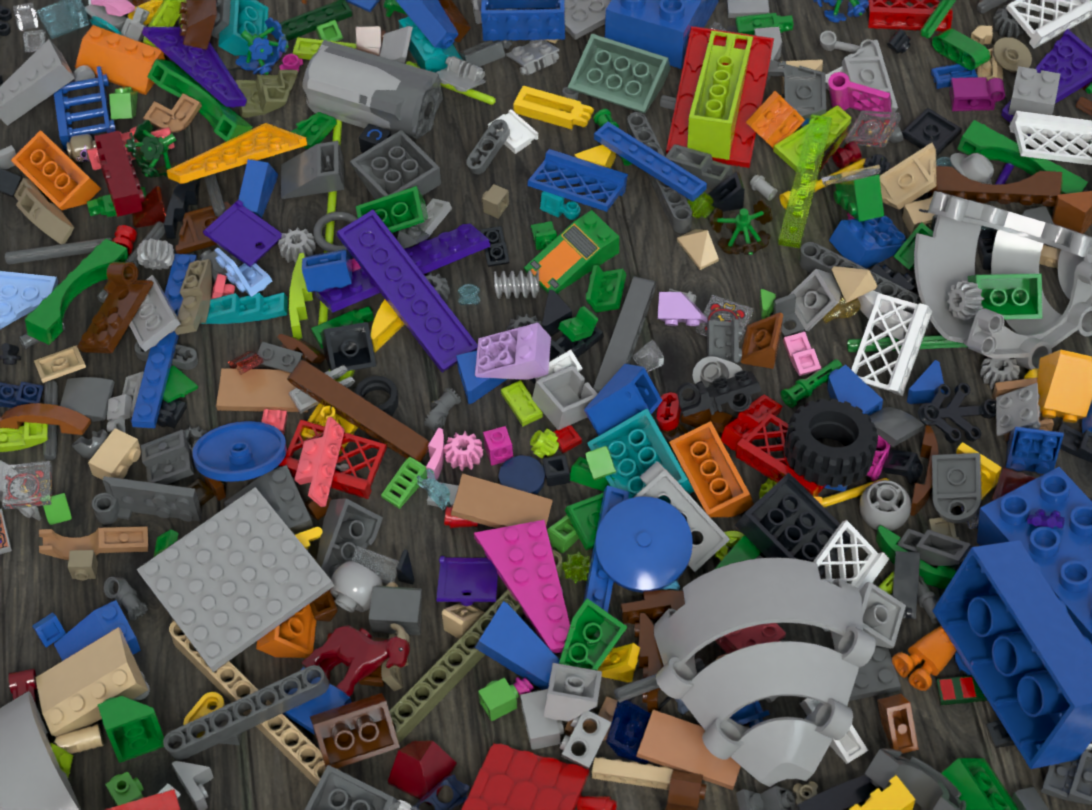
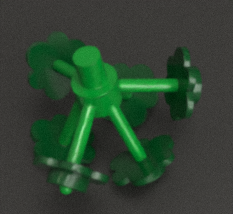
M145 120L137 126L134 136L132 133H129L130 138L126 139L125 145L127 152H131V155L135 157L137 165L142 169L141 173L146 177H160V175L168 177L167 170L179 165V163L170 164L167 150L170 149L169 145L175 142L176 138L172 133L164 139L162 137H155L151 134L153 125L149 120ZM163 154L165 164L155 170L154 166Z

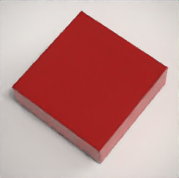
M571 425L553 431L556 434L555 436L558 437L556 441L559 443L558 449L562 454L582 443V438Z

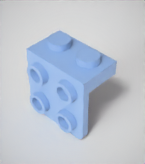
M219 248L214 250L217 254L215 258L222 269H226V277L232 284L236 285L240 292L243 293L245 291L252 297L257 292L264 290L272 282L270 276L256 263L252 267L247 266L245 263L237 267L235 262Z

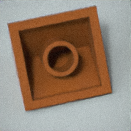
M1092 191L1057 195L1052 215L1053 223L1084 234L1092 224Z
M781 312L747 325L740 361L742 364L774 369L782 334L783 314Z

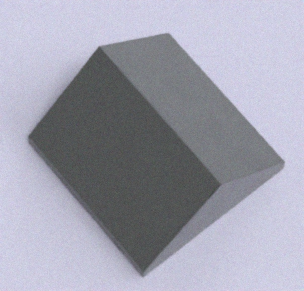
M373 586L369 613L372 632L396 634V630L390 627L391 624L395 623L401 625L409 635H421L422 589Z

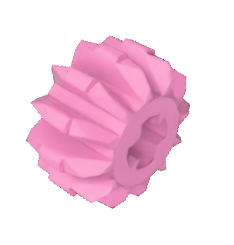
M466 431L463 435H458L455 432L454 438L448 437L447 444L444 447L445 460L447 463H451L453 469L460 466L461 471L464 470V467L472 470L473 464L479 465L480 458L483 456L482 442L480 439H476L475 434L468 436Z

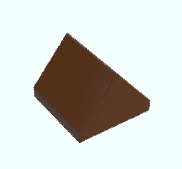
M328 495L327 503L324 507H320L311 498L304 505L307 511L318 521L326 515L332 499Z
M330 590L309 603L313 616L318 621L331 622L338 611Z

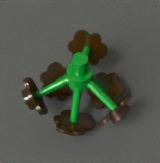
M759 200L757 204L753 205L754 213L752 215H749L748 210L743 208L737 213H731L729 218H722V209H714V213L710 216V225L713 231L720 233L723 223H726V227L732 230L733 233L731 239L721 238L718 242V246L725 253L738 255L741 252L744 255H752L759 249L768 246L769 239L771 238L770 234L763 230L756 233L751 225V220L753 219L760 221L762 225L772 221L771 207L766 205L764 200ZM748 231L753 235L751 238H749ZM739 233L744 234L746 244L742 246L735 242Z

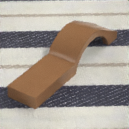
M147 527L98 528L96 532L80 538L64 537L56 534L52 529L39 530V537L43 538V546H39V553L64 560H69L70 550H94L95 555L99 553L148 552Z

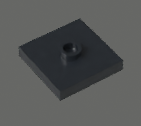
M927 108L902 131L904 139L920 149L933 143L937 157L961 134L962 128Z

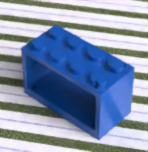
M481 0L483 41L565 39V0ZM560 8V9H536V10H488V9Z

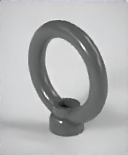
M331 212L322 216L316 222L313 230L316 243L327 252L347 249L344 245L338 246L328 243L322 236V229L331 221L343 220L352 223L358 218L347 212Z

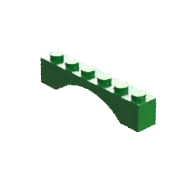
M155 60L147 77L160 88L179 98L182 94H185L199 101L202 107L198 112L209 121L213 131L224 141L227 142L252 129L249 123L232 109L223 105L173 61Z
M976 120L966 130L958 146V150L967 155L979 153L989 160L1010 163L1030 175H1034L1039 171L1062 172V194L1084 192L1088 181L1047 159L1020 156L1016 142Z
M105 238L87 258L81 261L80 265L73 272L68 274L67 278L60 285L54 288L53 292L46 299L41 301L40 305L33 312L27 315L25 319L27 335L50 345L63 332L64 314L69 304L86 288L108 279V266L113 262H125L128 258L127 248Z

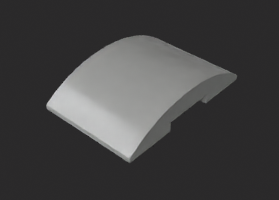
M29 691L0 708V810H81L66 773L60 769L46 736V733H48Z

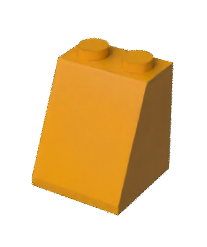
M1058 350L1040 358L1037 378L1038 393L1040 395L1038 404L1043 417L1056 418L1057 416L1063 418L1065 422L1076 423L1077 420L1087 416L1092 400V356Z

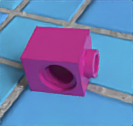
M506 426L483 432L484 447L491 466L503 463L513 457L512 443Z

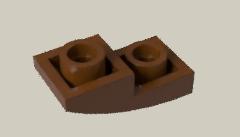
M283 334L277 336L282 342L281 347L303 353L302 357L308 363L321 364L326 359L318 349L299 338Z

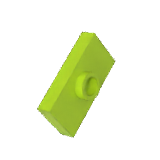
M521 380L501 389L503 398L522 426L543 417L542 411L532 400V396Z

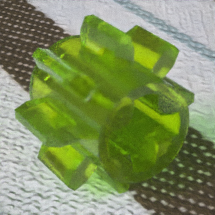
M705 192L694 201H687L692 210V216L698 219L702 216L707 218L714 209L712 206L713 199Z
M580 552L573 555L568 554V562H562L565 578H571L574 580V583L581 580L586 581L587 573H589L590 569L589 556L584 557Z

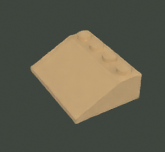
M119 627L36 677L42 714L51 735L55 737L73 732L74 730L87 728L102 719L97 704L103 703L108 698L124 696L133 700L148 691V687Z

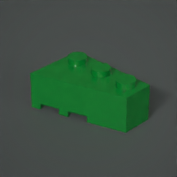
M879 174L836 183V191H834L835 202L856 220L861 222L884 216Z

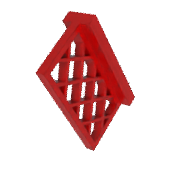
M868 0V28L921 30L940 2L938 0ZM887 1H890L893 3V5L889 6L885 3ZM911 2L914 5L909 7L906 3ZM931 3L934 6L930 8L926 4ZM951 9L935 31H946L951 28L953 16Z
M769 413L746 439L742 438L737 443L736 458L776 483L790 473L813 497H818V494L824 488L814 482L806 481L803 475L799 476L790 468L785 454L784 458L778 459L771 456V451L783 450L784 453V436H786L788 423ZM772 422L779 427V431L766 432V426ZM781 437L782 444L769 446L768 438ZM754 439H764L765 446L756 447L751 443Z
M300 420L286 456L279 464V467L287 465L291 476L295 478L299 460L292 458L294 451L302 448L304 445V441L301 438L303 429L307 428L314 431L315 436L307 439L311 440L323 437L324 426ZM344 432L340 447L343 455L338 457L336 464L346 460L350 468L343 472L335 470L330 488L369 499L371 485L386 451V444ZM350 441L357 444L358 448L349 453H345L342 447L343 444ZM370 448L379 449L377 456L367 460L363 451ZM361 453L365 461L352 467L348 458ZM368 466L370 473L367 480L357 477L355 471Z

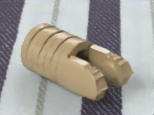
M98 724L65 733L56 737L54 741L55 745L70 754L104 746Z

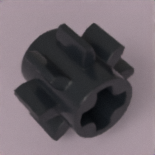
M875 154L871 159L866 158L863 172L867 176L878 174L880 176L890 170L891 163L887 162L886 157L883 155Z

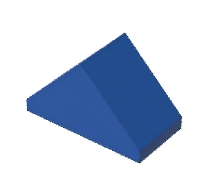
M937 360L909 388L907 397L909 404L931 403L935 397V389L944 384L940 363Z

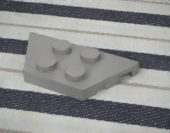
M874 40L867 47H862L856 53L850 54L843 59L841 63L844 73L847 74L850 82L890 93L891 112H896L898 106L878 40Z

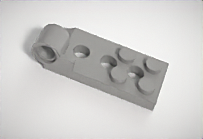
M658 461L640 476L646 487L635 497L659 498L660 496H667L671 501V505L686 516L691 533L698 531L702 534V543L692 546V554L688 564L695 572L730 539Z

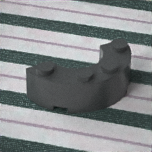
M887 748L879 749L865 772V775L871 779L870 781L873 785L884 790L891 785L889 780L897 775L915 798V802L921 806L922 810L966 809V802L964 800L961 802L959 799L960 791L944 775L914 756H911L910 760L901 757V751Z

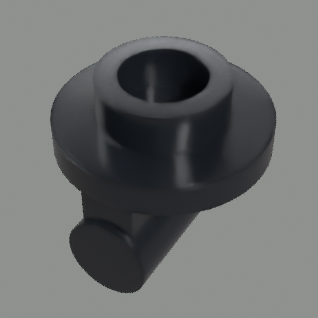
M899 29L887 46L893 49L896 54L899 52L904 53L911 46L909 43L911 38L905 34L904 30Z
M8 343L2 344L3 355H0V360H3L5 365H17V361H21V356H17L19 347Z

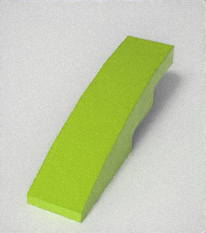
M304 253L299 254L294 267L289 295L293 337L299 339L302 338L299 321L308 319L305 302L313 300L312 292H308L302 273Z

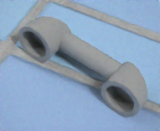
M824 31L820 35V44L827 51L838 49L856 53L858 49L867 47L873 41L867 39L858 46L836 41V35L832 31Z

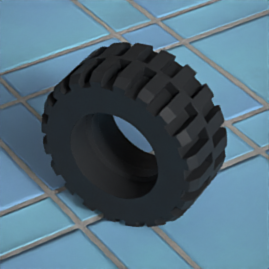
M818 399L815 403L811 401L806 403L805 406L799 407L791 416L784 444V454L790 467H794V471L799 476L803 475L806 481L810 483L814 481L817 485L823 487L824 485H830V487H838V485L848 486L851 485L852 481L855 483L861 480L870 471L878 443L876 426L871 422L872 420L867 413L863 414L862 409L857 406H851L849 402H838V399H831L830 401ZM816 439H834L844 444L845 447L826 446Z

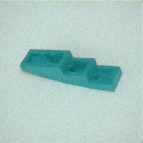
M234 293L211 299L206 323L200 324L245 323L287 315L288 297L285 293L263 297L261 293H257L252 297L249 295L239 298Z

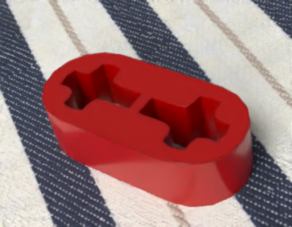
M671 392L661 396L663 401L657 410L658 426L663 431L673 430L679 424L681 408L678 395Z

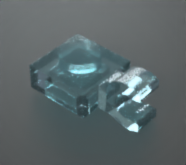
M428 468L426 473L429 478L422 479L418 475L417 483L444 510L446 506H450V491L445 484H440L435 479L434 472Z

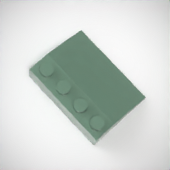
M591 34L568 89L645 114L662 89L670 72L669 59Z

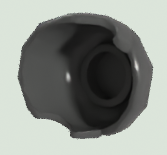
M104 429L98 432L92 431L93 436L91 439L81 436L72 444L73 449L83 458L91 459L109 436Z

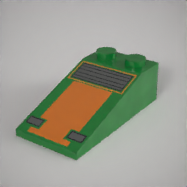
M591 210L575 220L524 267V271L528 273L531 270L533 277H535L537 270H539V286L547 293H549V290H554L558 293L591 272L594 265L600 266L619 253V236Z

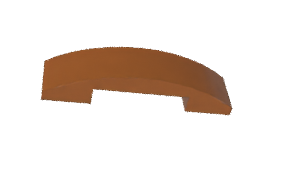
M34 403L16 406L5 411L0 418V428L19 429L23 422L60 425L61 433L83 435L90 426L91 419L62 406Z

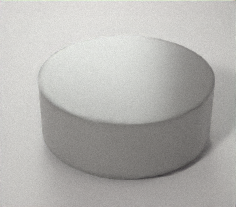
M86 65L78 67L73 73L74 81L95 78L93 70Z

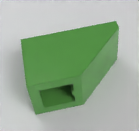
M120 87L115 89V92L109 94L111 119L136 117L137 91H132L131 87Z

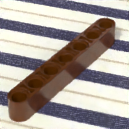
M300 360L288 376L287 380L294 387L322 405L334 407L336 414L379 442L386 444L387 447L406 459L411 457L421 462L429 451L428 445L430 442L308 362Z

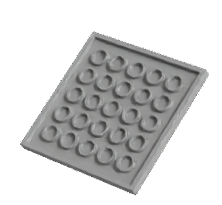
M256 487L137 569L140 576L212 672L334 586L331 579Z

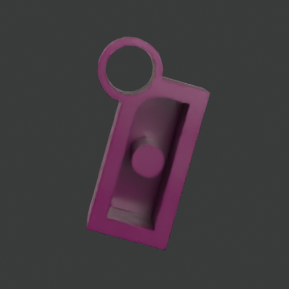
M986 77L952 78L949 93L952 111L994 110L995 103L1005 98L1004 83L1000 78H992L989 81Z

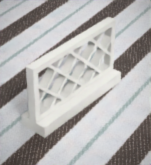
M1015 0L1006 7L1009 13L1031 37L1029 44L1033 48L1042 45L1067 29L1069 30L1092 17L1091 0H1081L1083 2L1081 5L1073 3V0H1041L1040 6L1031 4V0ZM1045 1L1053 3L1054 9L1044 7ZM1058 5L1068 7V12L1058 11ZM1015 7L1026 8L1025 14L1019 13ZM1030 9L1039 11V17L1029 15ZM1044 13L1053 15V20L1043 19ZM1029 21L1039 23L1038 29L1033 30L1029 25Z
M1016 111L1009 128L1010 132L1015 133L1020 156L1092 165V157L1086 154L1087 152L1092 154L1091 120ZM1034 138H1037L1039 141H1041V142L1044 143V144L1040 145V144H1038L1036 141H1034L1033 139H1034ZM1056 140L1057 142L1062 144L1063 147H1059L1054 143V141ZM1077 143L1084 149L1081 151L1079 148L1074 146V144ZM1028 144V145H1030L1031 147H1033L1035 150L1026 149V146H1025V145ZM1048 146L1055 152H1050L1045 148ZM1069 149L1076 155H1071L1066 150Z
M878 293L851 370L857 374L859 367L867 363L871 374L860 377L867 385L903 396L932 314L929 306L921 303L915 304ZM883 300L891 302L894 310L884 315L880 311ZM907 307L915 309L913 316L903 321L899 312ZM897 314L901 323L889 329L885 319ZM882 321L887 331L875 336L872 331L873 326ZM903 327L906 332L905 338L896 343L892 332ZM889 335L893 345L882 350L877 340ZM875 342L879 352L867 357L865 353L866 346ZM896 348L899 354L898 358L889 364L884 354ZM882 356L886 366L874 372L870 361ZM889 370L891 375L888 385L880 383L877 378L878 374Z
M845 520L839 525L813 563H817L818 567L819 565H825L826 579L821 580L829 583L835 580L832 579L831 565H839L840 580L848 582V584L858 588L860 591L866 582L873 583L889 558L883 552L877 553L861 534ZM845 530L850 534L851 544H843L842 534ZM858 547H862L868 553L864 561H859ZM832 548H837L838 562L830 561V550ZM844 548H851L853 561H845ZM845 565H853L854 575L852 578H846Z

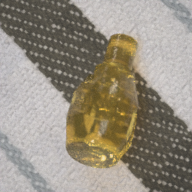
M842 297L839 303L822 319L827 323L833 319L849 318L860 310L861 304L858 298L846 303L845 298Z

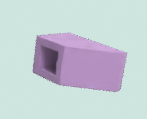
M659 292L658 319L665 322V325L678 326V322H683L687 326H700V323H707V317L685 294L681 292Z

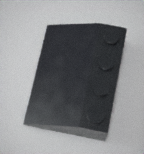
M790 473L784 476L745 512L735 524L767 558H791L810 562L815 560L840 525ZM845 530L842 534L843 544H851L850 534ZM832 548L830 550V561L836 562L838 560L837 548ZM819 565L818 567L820 577L825 573V565Z

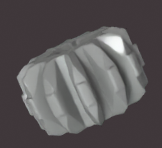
M298 227L295 231L289 229L288 234L282 233L278 243L282 258H286L288 263L293 260L296 263L300 253H304V257L311 256L316 249L312 233H309L307 229L300 231Z
M150 238L149 240H143L139 244V248H137V260L145 268L162 270V268L168 269L173 264L175 256L173 245L167 241Z
M961 281L951 285V291L947 292L949 300L946 302L950 304L948 311L953 312V317L963 320L975 317L977 312L983 308L981 301L985 298L981 297L982 289L978 288V284L968 281Z
M988 357V359H984L982 362L980 377L983 378L984 384H990L991 389L994 388L995 383L1014 381L1019 378L1020 366H1017L1016 359H993Z

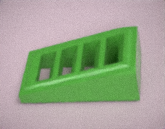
M409 457L383 491L381 498L400 509L428 478L426 466ZM399 484L403 485L404 487H406V490H404L403 488L399 487L398 485H399ZM395 491L399 493L401 497H397L396 495L392 494V492Z
M567 515L547 529L550 545L560 553H564L579 539Z

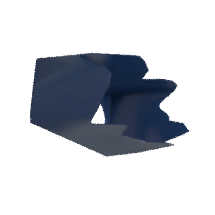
M455 775L446 776L410 809L419 810L420 804L429 802L433 804L435 810H452L467 800L466 793L469 786L458 781ZM447 785L453 790V799L449 803H442L437 799L436 792L440 786Z

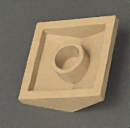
M77 345L34 360L42 383L86 368Z

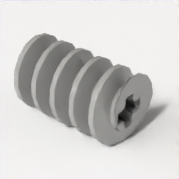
M531 270L528 271L526 277L523 271H519L518 277L515 276L514 271L510 272L509 277L506 276L505 271L501 272L500 277L494 271V288L497 298L501 299L503 292L507 299H510L512 292L516 299L519 298L521 292L524 298H528L529 292H531L533 298H536L539 292V270H537L535 277H533Z

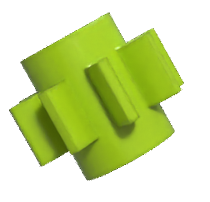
M548 428L544 433L540 430L535 432L530 440V445L533 446L531 448L534 451L533 453L541 459L545 455L548 457L553 456L559 447V443L556 441L558 439L555 436L556 434Z

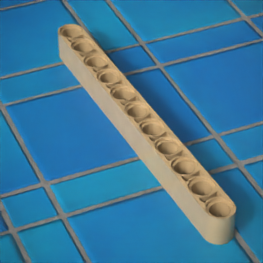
M173 621L170 624L169 632L174 645L231 702L241 699L240 696L243 694H251L258 691L229 661L212 672L197 651H193L195 648L185 634L178 635L182 630L176 622ZM228 678H233L230 682H224ZM269 700L265 703L267 706L272 704ZM246 710L243 714L247 716L252 710ZM283 714L257 725L256 727L317 787L321 779L320 777L326 769L320 750ZM276 725L281 726L277 730H272V728ZM292 741L298 742L294 746H288V744ZM309 757L315 758L311 762H304Z

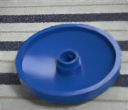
M245 421L226 424L204 434L196 442L192 455L194 465L202 475L218 481L233 482L253 479L272 471L285 458L287 447L283 433L276 427L262 422Z
M634 497L618 503L604 516L596 535V553L603 571L619 586L635 592L661 590L673 584L686 570L692 554V533L686 519L670 503L654 497Z

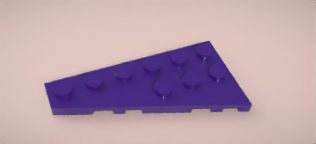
M143 27L142 34L223 105L226 107L245 106L246 97L210 42L207 50L183 45V37L179 35L180 27Z
M1068 29L1064 32L1063 37L1055 43L1051 52L1047 53L1035 68L1037 73H1041V70L1060 73L1055 104L1092 82V49ZM1010 100L1002 110L1001 116L1011 124L1014 115L1008 114Z

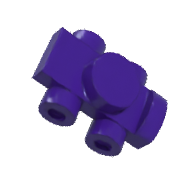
M1039 509L1035 515L1030 514L1027 524H1033L1038 526V528L1050 527L1053 529L1054 526L1063 528L1065 517H1060L1061 514L1057 510L1052 511L1050 516H1046V512L1043 509Z

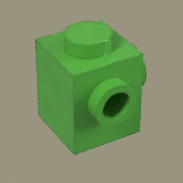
M505 678L499 681L494 680L478 691L479 702L491 722L517 709L518 692L513 684L509 685Z
M128 771L114 776L110 782L105 784L116 806L143 798L141 794L144 790L137 777L132 779Z

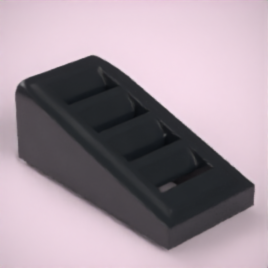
M996 229L980 230L977 249L983 270H991L992 252L997 234Z

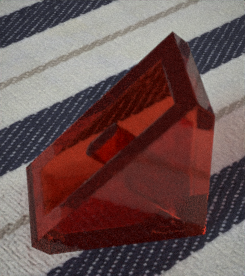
M156 186L144 198L145 202H141L143 211L132 213L134 227L151 226L159 221L164 223L166 217L165 203L161 188Z

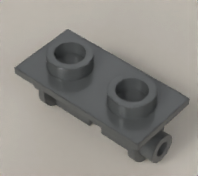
M262 342L254 362L291 373L301 360L303 353Z

